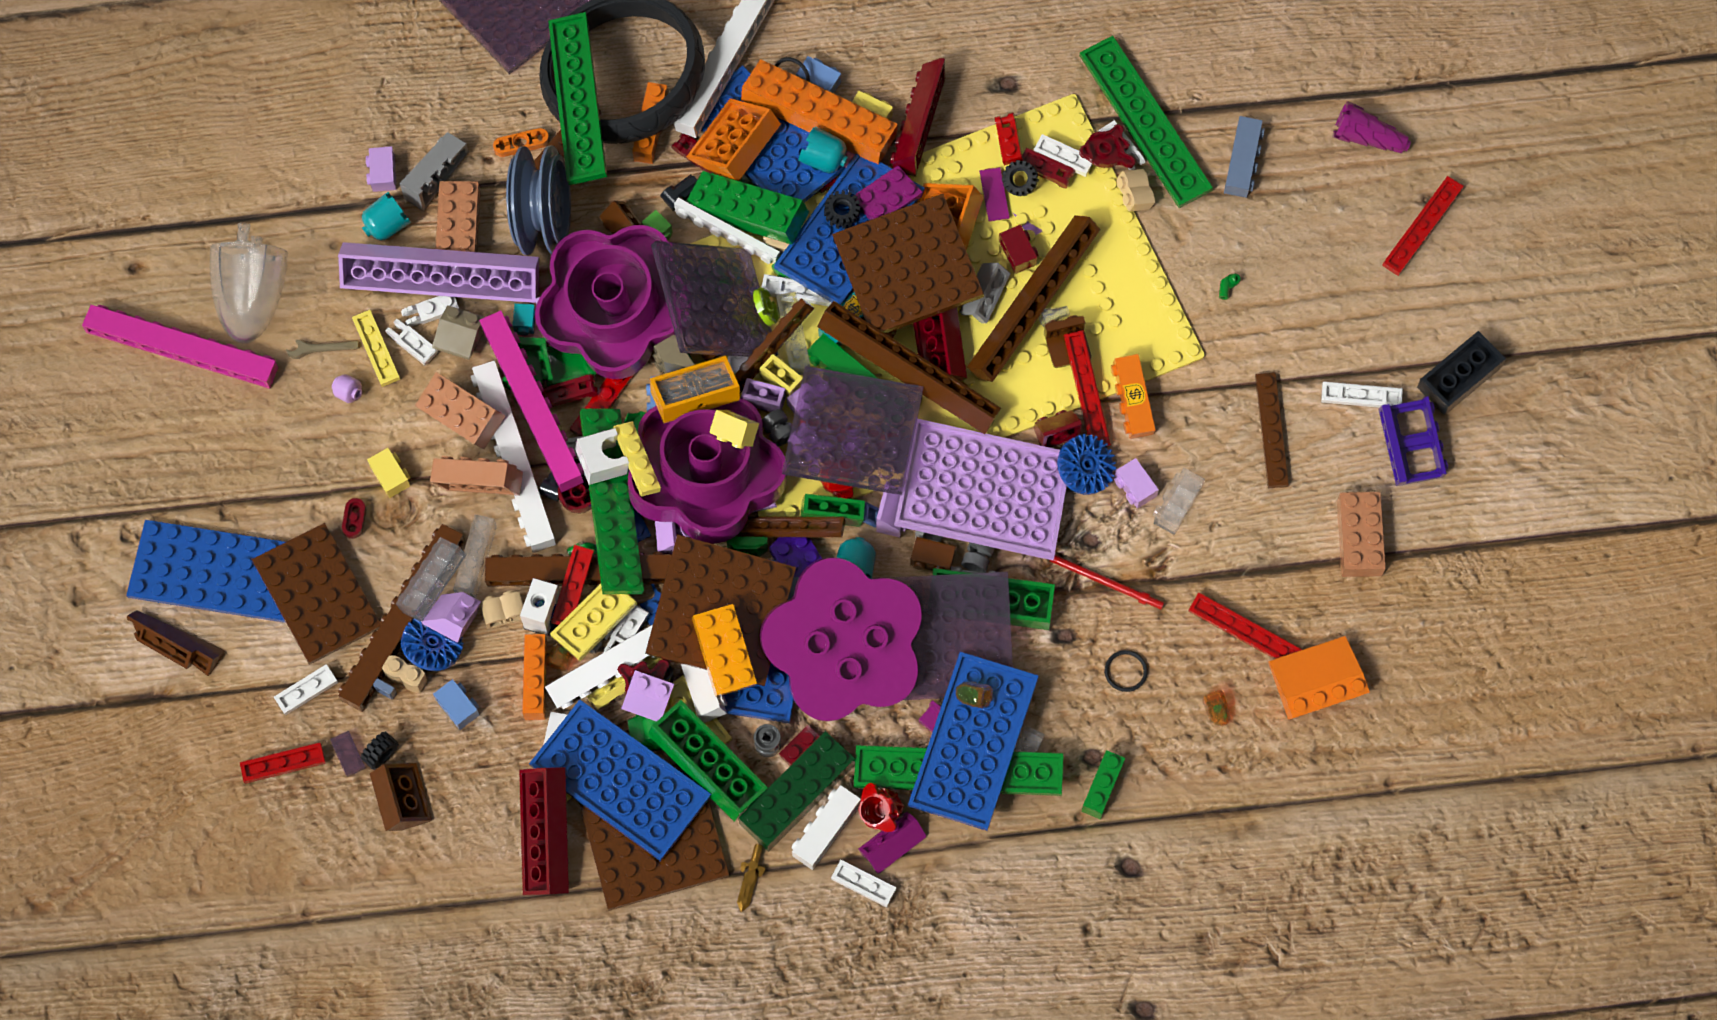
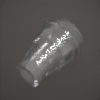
M1066 305L1045 308L1040 314L1039 320L1044 327L1051 320L1061 321L1069 317L1070 313Z

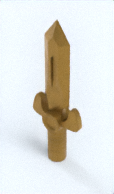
M758 844L754 845L750 863H741V872H745L746 867H749V870L744 874L737 900L740 912H743L750 906L757 879L756 870H759V877H762L765 872L764 867L758 866L763 846Z

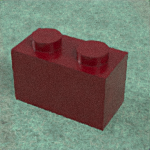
M1021 225L999 233V243L1015 274L1036 266L1037 258L1039 257L1036 247H1032L1029 242L1031 239L1028 231L1023 230Z

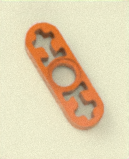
M537 128L499 137L494 141L493 148L497 156L506 157L516 154L519 148L516 145L518 139H525L527 142L524 146L528 147L531 151L546 147L549 143V136L545 129ZM538 135L542 136V141L538 140ZM500 144H504V150L500 149Z

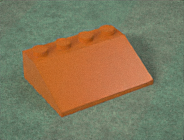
M730 98L686 157L716 175L739 181L781 123L769 108Z
M923 183L925 191L917 203L944 194L967 250L984 198L974 185Z
M1346 636L1268 661L1288 720L1370 693L1364 674Z

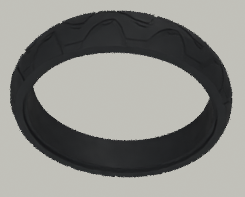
M591 0L570 13V15L586 12L589 31L603 23L619 18H653L672 26L686 41L687 58L685 67L674 88L656 105L639 114L621 119H600L603 143L622 144L651 137L669 127L679 119V116L684 114L701 86L705 71V54L699 31L683 10L677 8L675 4L668 0ZM549 38L540 63V86L548 109L560 122L551 41Z

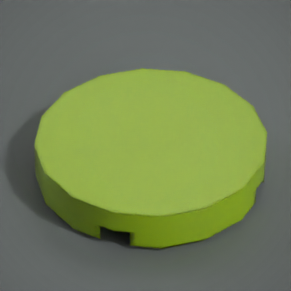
M761 287L753 292L755 307L763 322L768 326H772L779 319L776 303L774 301L771 302L769 299L771 297L770 292Z

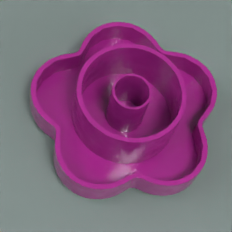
M633 225L623 228L613 235H605L593 230H580L564 237L556 245L550 260L552 283L542 293L537 302L535 319L541 334L553 348L565 353L581 354L590 368L603 377L623 379L634 375L645 366L655 345L672 335L679 339L686 333L693 320L694 305L686 286L675 276V255L666 237L653 227Z
M740 397L739 401L709 410L691 411L667 423L663 422L658 408L655 406L642 417L639 423L638 435L661 489L660 492L641 497L629 470L628 490L633 507L638 513L650 520L675 522L693 539L710 544L722 543L732 539L741 532L751 512L770 506L781 497L787 483V462L785 456L776 444L763 436L761 416L755 406L744 398ZM716 410H729L759 423L753 447L744 446V449L732 446L730 441L723 442L717 440V436L710 433Z
M836 557L822 558L811 563L801 573L796 584L794 596L778 604L767 614L760 630V643L768 660L778 669L788 674L790 692L797 706L814 719L834 721L849 715L861 704L875 707L891 706L899 703L910 694L918 676L917 660L912 650L911 642L920 627L921 606L915 593L900 581L884 577L868 578L859 567L850 561Z

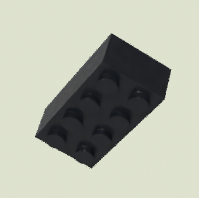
M1477 331L1420 379L1417 388L1426 397L1429 396V400L1445 416L1500 370L1506 358Z

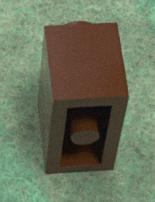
M916 537L910 565L921 571L925 569L933 571L934 568L951 570L956 546Z

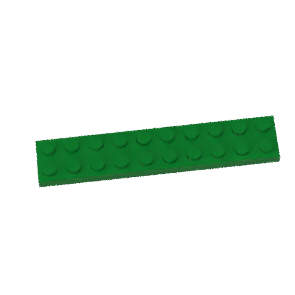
M583 12L548 20L567 182L569 185L605 178L607 177L587 14Z
M1112 35L1080 52V58L1178 208L1211 192L1213 187L1114 36Z
M581 408L580 410L583 437L613 429L616 425L622 424L620 409ZM616 441V446L603 450L604 455L611 459H619L624 456L618 441ZM629 472L622 476L589 485L602 594H642L644 592L634 510L629 498Z
M856 745L854 788H864L868 783H875L878 789L913 790L927 748ZM1014 752L1000 794L1062 796L1063 753Z

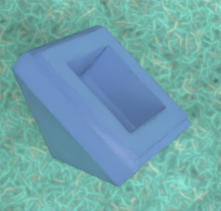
M865 502L863 522L876 528L879 508Z

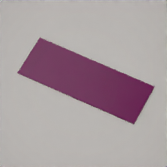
M1001 168L979 170L988 221L1009 219Z

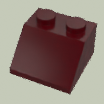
M1062 410L1056 413L1055 416L1039 418L1034 423V431L1040 446L1051 448L1066 443L1068 440L1080 435L1082 423L1073 410Z

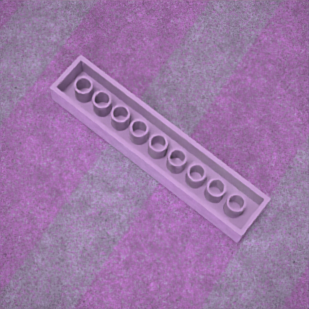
M346 242L342 243L338 254L340 288L530 303H536L535 298L538 297L539 257Z

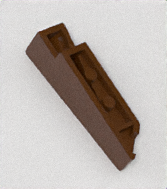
M138 610L127 615V620L133 623L136 630L134 636L137 641L185 669H188L193 664L205 675L209 676L225 653V650Z

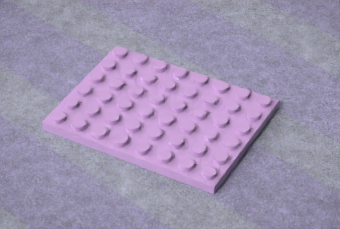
M916 418L894 526L1053 560L1066 492V484L1060 477L1057 465L1060 450Z

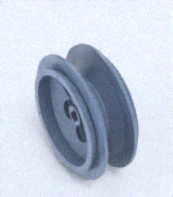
M549 145L544 149L540 170L536 169L531 151L526 146L518 148L509 164L506 184L507 217L512 239L524 255H530L534 251L539 231H542L544 243L550 254L553 253L556 245L569 234L571 219L570 185L567 182L564 158L553 145Z

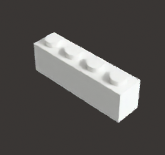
M681 664L697 717L706 723L727 714L725 697L723 695L715 697L708 671Z
M841 785L837 790L834 788L831 791L826 806L822 805L818 809L815 821L813 823L810 821L803 831L805 832L804 836L801 839L798 838L791 847L793 849L792 856L812 870L860 805L861 799Z

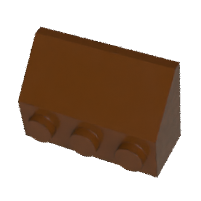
M416 763L383 764L370 773L385 831H402L432 821Z

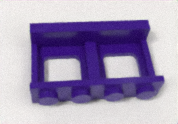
M1429 396L1424 397L1422 400L1392 406L1390 404L1381 405L1378 411L1396 486L1443 478L1447 474L1448 464L1446 459L1443 460V443L1438 439L1439 426L1438 422L1434 421V405L1432 401H1429ZM1422 410L1427 431L1403 436L1400 432L1397 414ZM1426 448L1432 449L1436 470L1411 474L1406 453Z

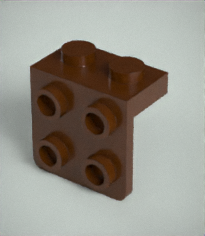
M1073 315L1065 320H1051L1045 324L1044 336L1054 368L1070 365L1063 336L1068 333L1084 331V316L1078 317ZM1085 335V339H1086V343H1087V348H1088V352H1089V356H1090V360H1091V352H1090L1089 345H1088V342H1087V338H1086V335Z

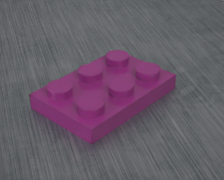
M896 166L856 193L855 196L860 202V210L868 219L872 220L907 207L910 203L922 197L923 192L899 166Z

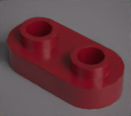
M359 498L350 499L346 503L342 530L345 536L351 539L359 537L364 527L366 506ZM354 508H359V509H360V510H359L358 512H356V513L353 512V509H354ZM356 527V530L352 532L350 528Z

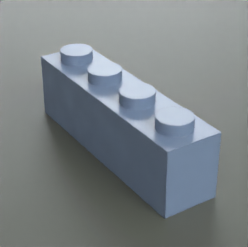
M1239 116L1224 194L1247 198L1248 191L1252 192L1254 180H1251V176L1256 174L1258 165L1257 162H1254L1255 156L1259 157L1261 145H1258V141L1263 139L1265 128H1261L1263 120Z

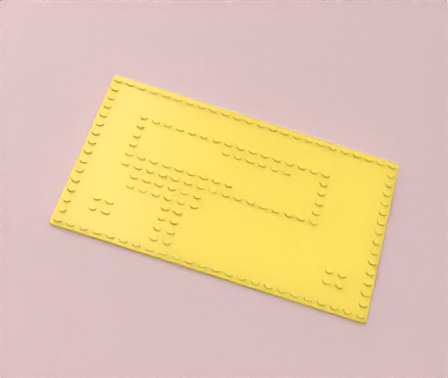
M1075 94L1015 116L1022 155L1026 148L1034 150L1042 134L1079 151L1080 147L1085 145L1090 135L1095 133ZM1010 123L1003 125V127H1009ZM996 124L923 152L916 177L907 176L923 186V183L974 185L984 197L979 170L1000 167L1002 174L1006 169L1005 167L1009 166H1004L1002 162ZM1092 165L1086 177L1075 172L1074 176L1070 177V183L1066 189L1038 176L1039 181L1037 182L1036 189L1031 194H1027V196L1013 195L1004 188L1009 219L988 221L985 199L983 198L966 250L976 276L983 263H999L1010 273V276L987 324L980 323L972 315L960 314L959 311L962 306L957 307L967 372V379L961 382L1001 407L999 414L986 434L1008 438L1034 427V423L1041 417L1047 416L1049 418L1062 410L1075 411L1080 409L1071 366L1054 368L1044 336V326L1051 320L1061 321L1073 315L1078 317L1084 316V331L1091 352V364L1100 400L1116 394V376L1113 377L1111 373V365H1113L1115 358L1138 354L1145 382L1204 358V352L1134 211H1128L1123 204V194L1117 187V177L1112 167L1100 168ZM1018 171L1013 176V182L1017 186L1025 185L1028 180L1027 174L1024 171ZM1059 171L1057 175L1062 177L1063 173ZM829 190L813 195L804 203L809 211L805 222ZM1075 215L1090 217L1101 229L994 381L977 379L967 368L968 364ZM1028 221L1042 231L1035 236L1034 231L1027 230L1031 239L1029 242L1032 247H1036L1039 257L1037 258L1036 266L1015 274L999 243V233L1018 225L1023 226ZM738 229L763 242L764 236ZM715 235L673 250L676 270L685 282V277L700 264L704 263L707 267L711 266L716 271V276L720 280L724 279L729 284L730 297L714 311L697 295L696 297L730 342L732 335H734L736 322L741 323L739 336L745 337L748 324H753L749 357L754 349L765 340L767 334L775 329L780 319L788 314L793 304L797 302L778 297H769L771 302L774 301L776 303L779 319L776 324L768 326L758 314L753 299V292L761 288L764 274L777 276L772 270V263L767 264L755 254L750 255L742 247L731 245L727 239ZM811 304L814 310L774 355L803 377L804 385L819 375L830 388V383L834 378H828L823 373L822 368L812 365L808 360L807 351L819 338L817 326L828 306ZM913 323L899 328L893 339L918 354ZM685 333L682 339L694 364L706 362L700 350L691 343V338ZM844 344L840 346L844 351L913 407V415L896 431L893 427H887L880 416H874L863 402L861 404L858 403L850 392V398L845 403L841 399L837 400L833 397L832 403L828 407L819 409L812 419L807 420L814 422L820 420L827 424L912 436L915 419L917 418L980 432ZM760 372L753 379L769 384L760 377ZM786 397L782 410L788 417L787 422L792 423L795 430H797L800 420L787 406ZM757 409L761 419L770 413L769 411ZM763 428V436L771 441L770 433H766ZM823 431V433L816 432L834 446V452H842L841 438L846 434ZM867 438L868 453L864 455V458L855 459L858 477L851 499H857L884 488L886 482L894 484L903 480L904 473H890L881 469L882 456L885 454L883 452L885 440ZM788 443L779 446L787 462L785 490L776 501V508L758 511L757 514L759 517H800L802 499L805 494L837 496L824 489L820 482L821 470L819 471L815 467L814 469L806 465L803 458L794 456L789 451Z

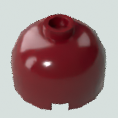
M581 475L584 483L561 492L558 487L559 500L563 507L571 513L581 514L592 509L589 484L585 475Z

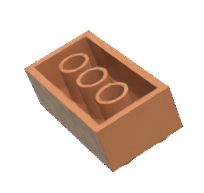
M439 181L435 249L478 252L481 200L479 182Z
M437 372L415 404L416 407L482 449L486 448L505 418L504 414Z
M441 456V459L433 458L430 482L446 491L520 496L523 472L517 469L516 465L509 464V461L503 459L490 462L489 459L478 458V461H472L471 458L460 457L459 460H454L450 456Z
M1342 492L1337 499L1341 576H1382L1385 571L1381 494L1380 492Z

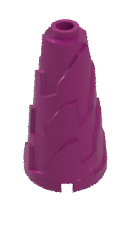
M1349 101L1343 106L1335 124L1339 128L1334 130L1332 135L1333 138L1344 142H1354L1367 147L1369 145L1385 151L1390 150L1398 153L1407 152L1411 143L1407 135L1379 120L1378 117L1364 111V108Z

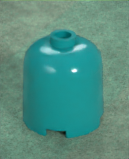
M813 127L806 139L809 144L806 150H801L798 161L825 173H834L840 166L844 167L848 156L845 155L847 148L844 141L819 127Z
M389 192L366 208L361 216L362 222L365 225L362 227L363 231L368 237L372 235L379 241L390 238L411 223Z
M861 537L848 539L841 543L836 558L850 561L859 567L868 578H872L876 558L874 547Z

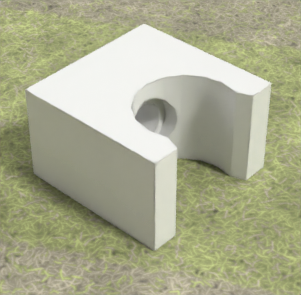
M615 428L577 439L575 451L589 485L622 476L628 472L629 461L627 457L611 459L603 453V450L616 446L618 434Z
M533 578L520 614L524 628L546 635L549 634L551 614L560 594L558 585ZM539 600L545 602L541 607L535 606V603Z

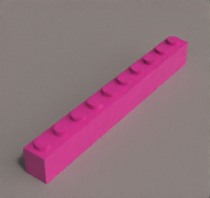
M90 305L82 327L88 334L269 389L278 371L275 359L268 355L262 357L256 355L251 350L246 349L242 351L231 344H219L215 339L208 338L206 340L195 333L186 334L176 327H171L170 329L164 327L159 322L154 321L150 323L142 317L127 316L125 312L119 310L114 312L103 305Z
M498 311L480 319L483 332L561 492L584 483L581 476L584 475V471L580 463L576 464L574 461L576 455L572 446L568 448L566 445L568 438L564 430L560 431L557 426L560 425L557 415L551 414L549 410L552 408L548 397H543L542 392H544L540 381L536 382L533 377L536 373L532 364L527 365L525 361L528 359L524 348H519L518 343H520L516 332L512 333L510 330L512 324L509 317H504L502 311Z

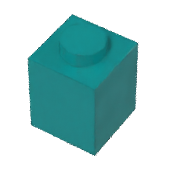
M514 304L512 326L517 334L523 336L534 334V304Z

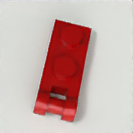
M1014 112L1009 113L1005 117H994L1004 166L1017 160L1023 161ZM1010 123L1009 127H1003V125Z

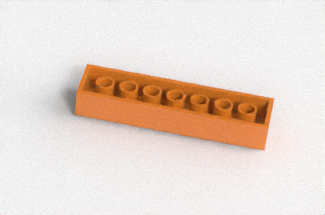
M761 59L742 86V101L769 108L776 117L809 133L813 127H819L843 140L847 151L858 154L860 157L877 164L881 162L897 135V123Z

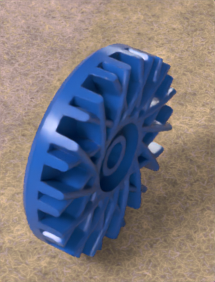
M1078 435L1068 440L1059 452L1057 465L1060 477L1068 488L1078 494L1092 495L1108 487V483L1112 482V478L1115 476L1112 474L1116 470V467L1113 466L1116 462H1112V458L1115 455L1110 454L1112 450H1108L1105 447L1108 444H1103L1104 440H1097L1098 436Z
M420 616L417 619L414 618L412 623L409 621L402 634L401 648L411 663L425 670L439 671L451 667L458 661L463 648V642H461L463 636L457 643L422 624L424 619H421Z

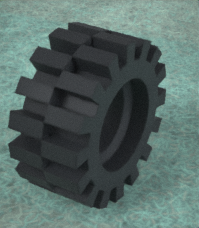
M1017 160L1005 167L1006 169L1002 173L1004 188L1009 193L1021 197L1027 196L1029 193L1031 194L1036 189L1037 182L1039 181L1038 172L1030 163ZM1018 171H1024L1027 174L1028 180L1023 186H1017L1013 182V176Z
M842 190V193L839 194V191H835V195L830 194L829 198L826 199L824 216H826L827 222L830 221L831 226L836 224L837 229H839V225L842 226V229H846V225L850 228L852 223L855 224L859 218L860 202L855 195L851 196V192L845 194V190ZM844 204L849 207L850 211L846 215H839L834 209L837 205Z
M386 731L373 738L372 742L367 744V748L361 754L360 758L372 770H376L390 759V756L394 755V751L399 746L398 742Z

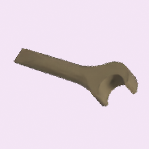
M296 340L298 348L295 351L286 349V352L292 359H300L314 352L358 349V341L309 344Z

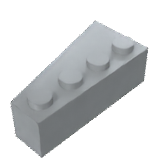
M448 132L441 137L437 144L400 182L404 199L424 211L439 192V181H447L469 152L467 144Z

